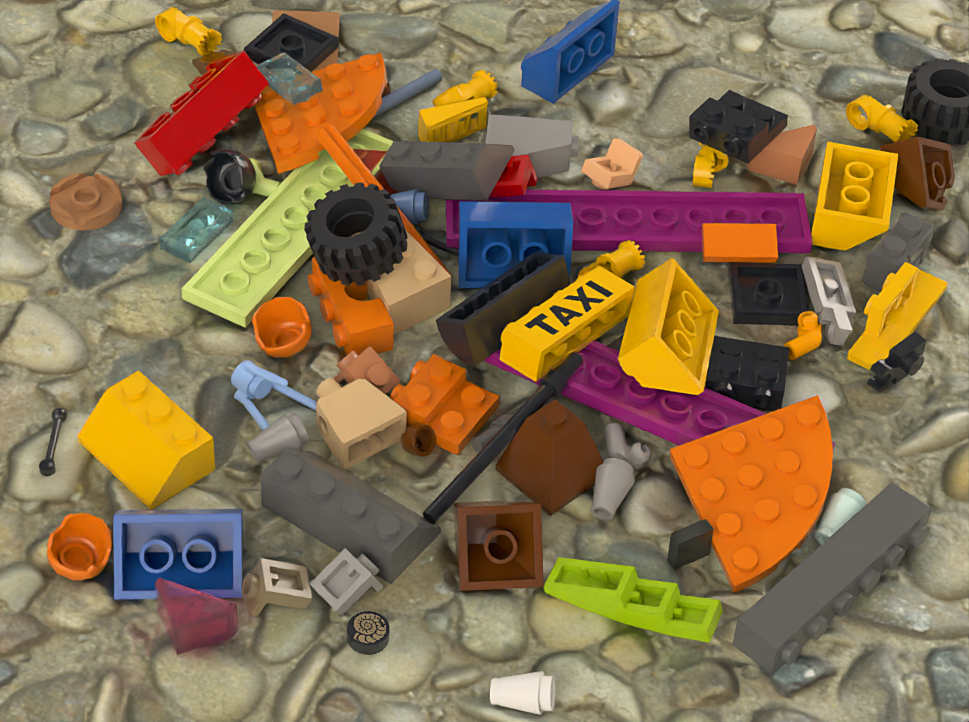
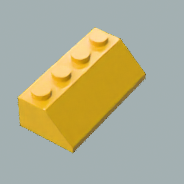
M673 258L637 280L618 360L623 371L627 375L633 376L642 387L699 395L704 392L719 310Z

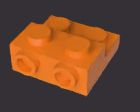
M433 354L427 362L419 360L415 364L409 383L406 386L398 384L393 389L390 399L406 411V428L414 424L429 425L435 433V445L459 455L499 407V395L467 381V369Z

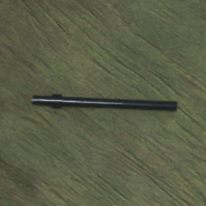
M572 352L556 370H550L540 380V387L425 509L422 513L425 519L435 524L512 441L526 418L540 410L551 398H557L568 385L567 380L583 364V359L580 355Z

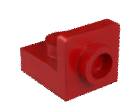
M529 155L511 156L493 188L490 198L525 195L527 187L536 186L538 178Z

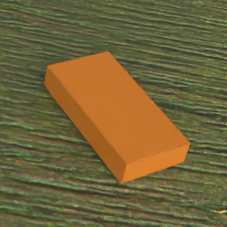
M702 224L703 262H777L776 224Z

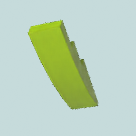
M558 557L543 587L545 593L609 619L665 635L710 643L723 613L720 600L680 595L677 583L640 579L633 566Z

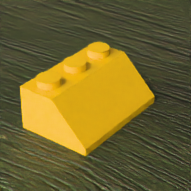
M827 142L811 229L812 245L846 251L888 231L898 154Z
M139 370L106 389L77 435L78 442L150 510H153L215 470L213 437Z

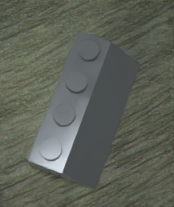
M286 449L260 474L262 506L339 553L346 548L356 559L363 553L380 570L376 576L389 584H392L441 533V527L313 451Z

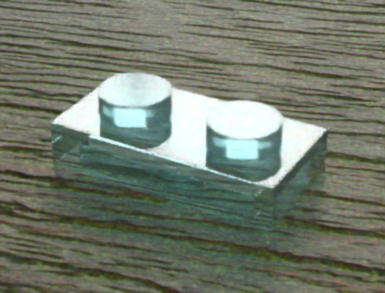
M284 52L256 66L269 82L268 86L292 105L305 102L311 96L323 91L321 79Z
M203 197L159 238L160 249L191 263L234 222L233 210Z

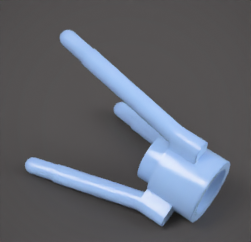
M243 361L233 371L231 384L238 389L234 394V398L245 406L262 431L269 424L253 404L251 398L262 399L270 392L271 388L316 410V401L288 387L286 379L260 368L252 361Z

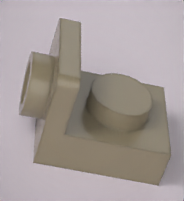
M260 558L252 572L245 576L242 583V597L246 599L248 615L258 617L266 603L306 609L312 600L307 567Z

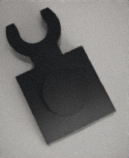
M914 332L892 347L886 359H880L871 366L870 370L875 375L867 381V384L876 391L881 392L891 381L896 384L907 375L913 376L924 363L923 353L927 340Z

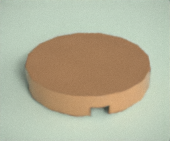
M75 173L67 176L56 183L50 192L49 204L51 215L57 223L69 229L85 231L106 226L119 216L122 209L120 187L113 179L103 174L94 173L95 177H85V173Z

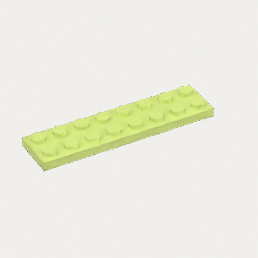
M362 129L347 143L378 181L383 176L379 165L393 141ZM326 149L318 152L319 159L294 169L183 286V300L245 328L249 325L254 313L260 306L271 300L313 254L307 241L304 227L305 223L308 222L306 216L309 210H315L314 203L318 199L323 200L326 198L325 193L330 190L335 192L340 190V186L346 184L349 187L354 186Z

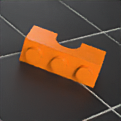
M313 257L312 274L308 275L309 289L313 296H318L320 299V308L326 322L331 321L333 325V336L338 348L343 347L347 355L354 350L358 356L369 346L377 354L393 350L394 323L381 298L360 301L367 299V281L365 285L357 286L356 282H352L350 286L342 285L340 279L334 282L328 278L327 274L324 275L315 257Z

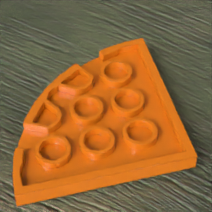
M381 53L363 55L353 61L342 64L334 63L324 69L309 73H297L291 78L269 82V85L260 92L263 97L254 105V109L278 174L319 159L318 152L325 149L318 140L319 130L322 127L325 128L329 124L334 125L348 142L370 122L383 102L381 95L384 88L387 87V73Z
M818 395L670 449L671 461L699 520L706 519L714 529L711 546L733 593L757 583L778 569V565L796 548L799 549L822 513L830 485L833 447L827 415Z

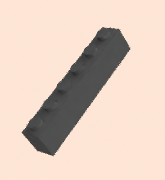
M891 482L737 619L732 645L770 674H773L784 663L787 665L792 664L801 653L803 646L810 639L818 640L826 631L829 622L836 615L844 616L852 607L855 598L862 591L864 593L870 592L877 584L880 575L887 568L890 570L895 569L911 546L917 548L924 542L930 531L927 523L931 508Z

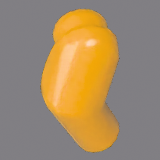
M806 311L798 316L797 338L784 344V347H789V360H795L820 346L822 342V325L819 323L815 312Z

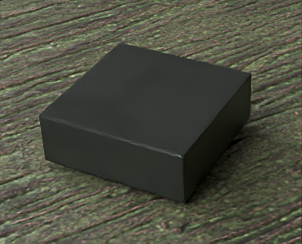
M706 519L671 533L667 561L674 570L710 554L714 529Z

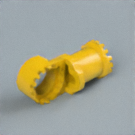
M170 7L155 17L156 28L166 41L173 42L178 39L183 44H190L196 48L197 53L201 56L214 53L215 49H219L217 45L221 46L222 44L220 41L223 38L220 32L207 28L203 25V21L194 15L187 17L178 8Z
M482 69L477 70L472 75V79L466 84L462 83L447 89L431 102L434 107L483 97L491 99L498 93L496 90L498 88L496 86L497 82L493 81L494 77H490L491 73L487 74Z
M868 94L862 95L847 104V119L858 130L869 128L875 133H883L892 139L893 143L910 139V136L916 135L914 132L918 130L917 123L911 119L906 120L896 113L895 108L889 104L882 105L875 98L873 99L872 96H868ZM860 107L863 108V110L865 111L867 119H865V116L861 115L862 111H859Z
M698 142L701 150L695 156L692 187L712 189L713 180L710 179L714 178L712 173L719 172L727 167L728 155Z
M624 241L619 244L618 249L614 252L600 255L597 257L596 262L580 270L578 277L600 266L623 279V275L628 272L638 271L644 267L645 260L643 259L645 256L640 255L642 250L638 251L639 245H635L634 241Z

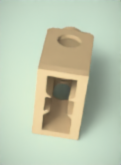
M329 378L324 380L316 390V394L319 397L316 402L317 428L343 470L399 442L402 433L406 430V411L404 408L365 379H357L341 387L335 379Z

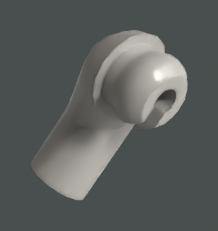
M612 423L607 425L604 433L609 457L626 461L634 470L644 468L646 462L651 457L649 448L646 445L641 447L639 442L634 443L631 447L626 443L624 428L621 424Z

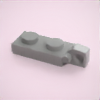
M806 257L801 267L815 313L818 316V321L820 324H826L825 335L829 344L844 346L846 338L853 331V318L856 310L840 262Z

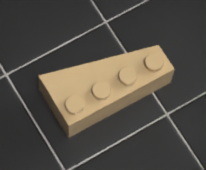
M408 232V238L406 239L408 244L407 251L402 252L404 258L400 264H394V270L391 273L380 275V280L375 282L372 279L367 280V292L371 300L381 298L394 323V335L450 308L451 275Z

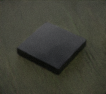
M283 13L245 46L244 51L253 62L291 78L297 73H309L318 67L339 47V37Z
M729 262L728 278L733 324L799 326L798 316L803 312L809 311L802 264Z

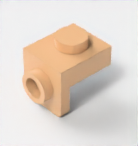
M619 138L613 139L606 156L586 159L581 172L592 179L593 185L604 190L629 186L632 184L643 154Z

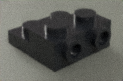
M728 90L718 101L709 97L689 116V138L749 164L787 127L788 115Z
M714 336L705 388L754 409L772 412L781 409L786 384L789 347Z

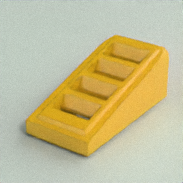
M486 97L419 110L418 137L420 141L452 143L486 128L488 105ZM477 113V118L471 119L472 114Z

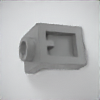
M346 548L310 583L341 616L371 586L378 593L384 587L374 577L380 570L363 553L356 559Z

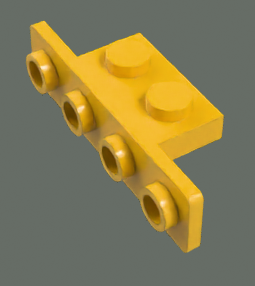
M907 262L902 265L896 274L891 272L887 276L880 294H873L868 300L864 310V314L868 316L865 331L848 351L847 359L868 370L876 361L886 359L892 347L914 332L946 291L948 283Z

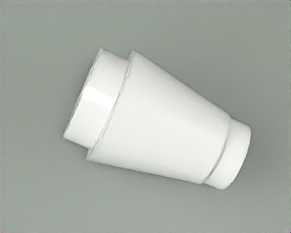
M543 671L492 678L490 686L491 704L542 715L543 711H553L555 704L554 676L544 675Z

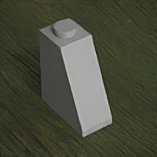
M489 114L486 144L513 145L515 151L512 156L529 155L538 178L569 171L570 156L577 157L579 136L572 135L573 121Z

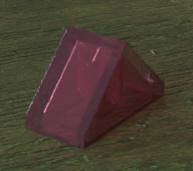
M162 578L157 579L155 583L157 610L177 655L236 635L238 631L237 604Z

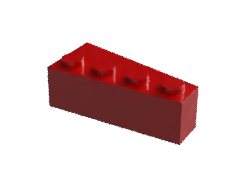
M245 51L211 61L205 67L208 72L201 77H196L188 85L191 90L177 97L170 104L173 112L171 114L166 112L160 115L134 142L160 176L175 173L177 176L186 171L193 164L191 158L197 152L202 153L209 149L216 142L214 136L221 129L225 131L238 122L240 118L237 114L244 108L249 109L261 100L263 96L260 92L269 85V82Z

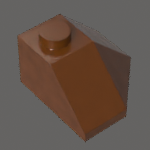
M914 137L881 145L880 151L898 154L894 188L920 208L933 211L944 210L947 200L943 194L945 189L952 188L955 180L951 145L922 137Z

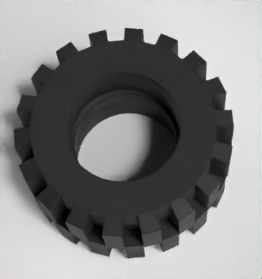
M935 59L934 62L925 61L922 63V66L917 65L913 72L910 73L901 114L906 120L911 119L918 124V130L914 132L918 134L917 137L950 144L951 146L953 144H967L969 141V63L957 62L954 59Z
M355 183L352 187L346 184L340 186V190L335 192L330 190L325 193L326 198L323 200L318 199L314 203L315 210H309L306 216L308 222L305 223L304 230L320 270L324 275L327 274L330 280L336 282L340 279L342 285L348 286L352 282H356L357 286L365 285L367 280L372 279L375 282L381 279L380 275L383 273H391L394 270L393 265L400 264L404 258L402 252L407 251V232L394 199L390 197V194L385 189L379 190V187L374 184H370L365 187L364 183Z

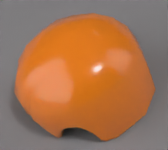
M276 297L263 303L252 317L255 339L258 346L266 355L275 358L291 357L304 350L312 335V325L305 306L292 297Z
M90 513L69 514L64 517L59 527L54 532H51L47 542L48 563L57 574L74 581L96 577L107 566L113 548L112 531L103 519Z

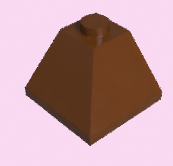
M555 399L526 418L496 463L495 470L534 503H541V509L552 516L595 485L596 469L604 461L584 422Z
M507 501L454 503L455 548L460 591L544 587L541 503Z

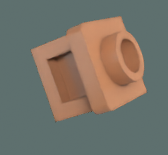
M371 346L359 356L354 350L336 365L341 372L333 378L338 384L343 379L348 384L357 379H365L385 395L401 381Z

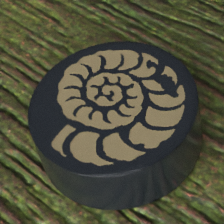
M364 611L354 615L347 624V642L354 651L360 654L371 655L382 651L388 645L390 627L386 618L381 614Z

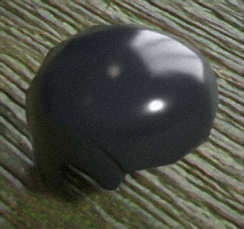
M218 150L211 152L212 160L203 167L207 176L206 187L211 198L222 205H234L244 202L253 192L256 182V171L251 160L239 151Z

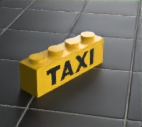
M597 266L587 274L579 276L574 283L565 289L557 291L541 305L533 307L528 314L516 322L509 323L501 334L502 346L499 360L537 382L550 370H554L561 365L572 352H579L629 316L635 286L606 269Z

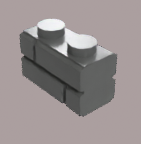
M906 212L901 213L868 253L862 282L866 286L881 292L887 276L891 272L896 274L905 262L918 267L928 256L931 244L929 242L932 240L934 232L932 224Z

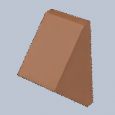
M815 125L781 132L747 164L748 169L797 185L812 157L817 128Z

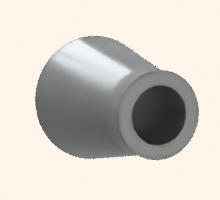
M294 413L288 417L285 414L282 415L255 438L246 443L256 463H259L265 459L280 456L286 449L302 450V445L309 442V437L301 420Z
M607 458L603 464L597 467L593 503L590 509L591 514L596 518L606 521L612 520L619 505L635 483L634 469L626 461L618 458Z

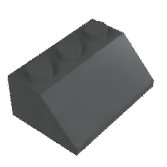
M393 141L379 167L393 194L418 189L419 192H426L430 199L487 201L515 150L513 145Z

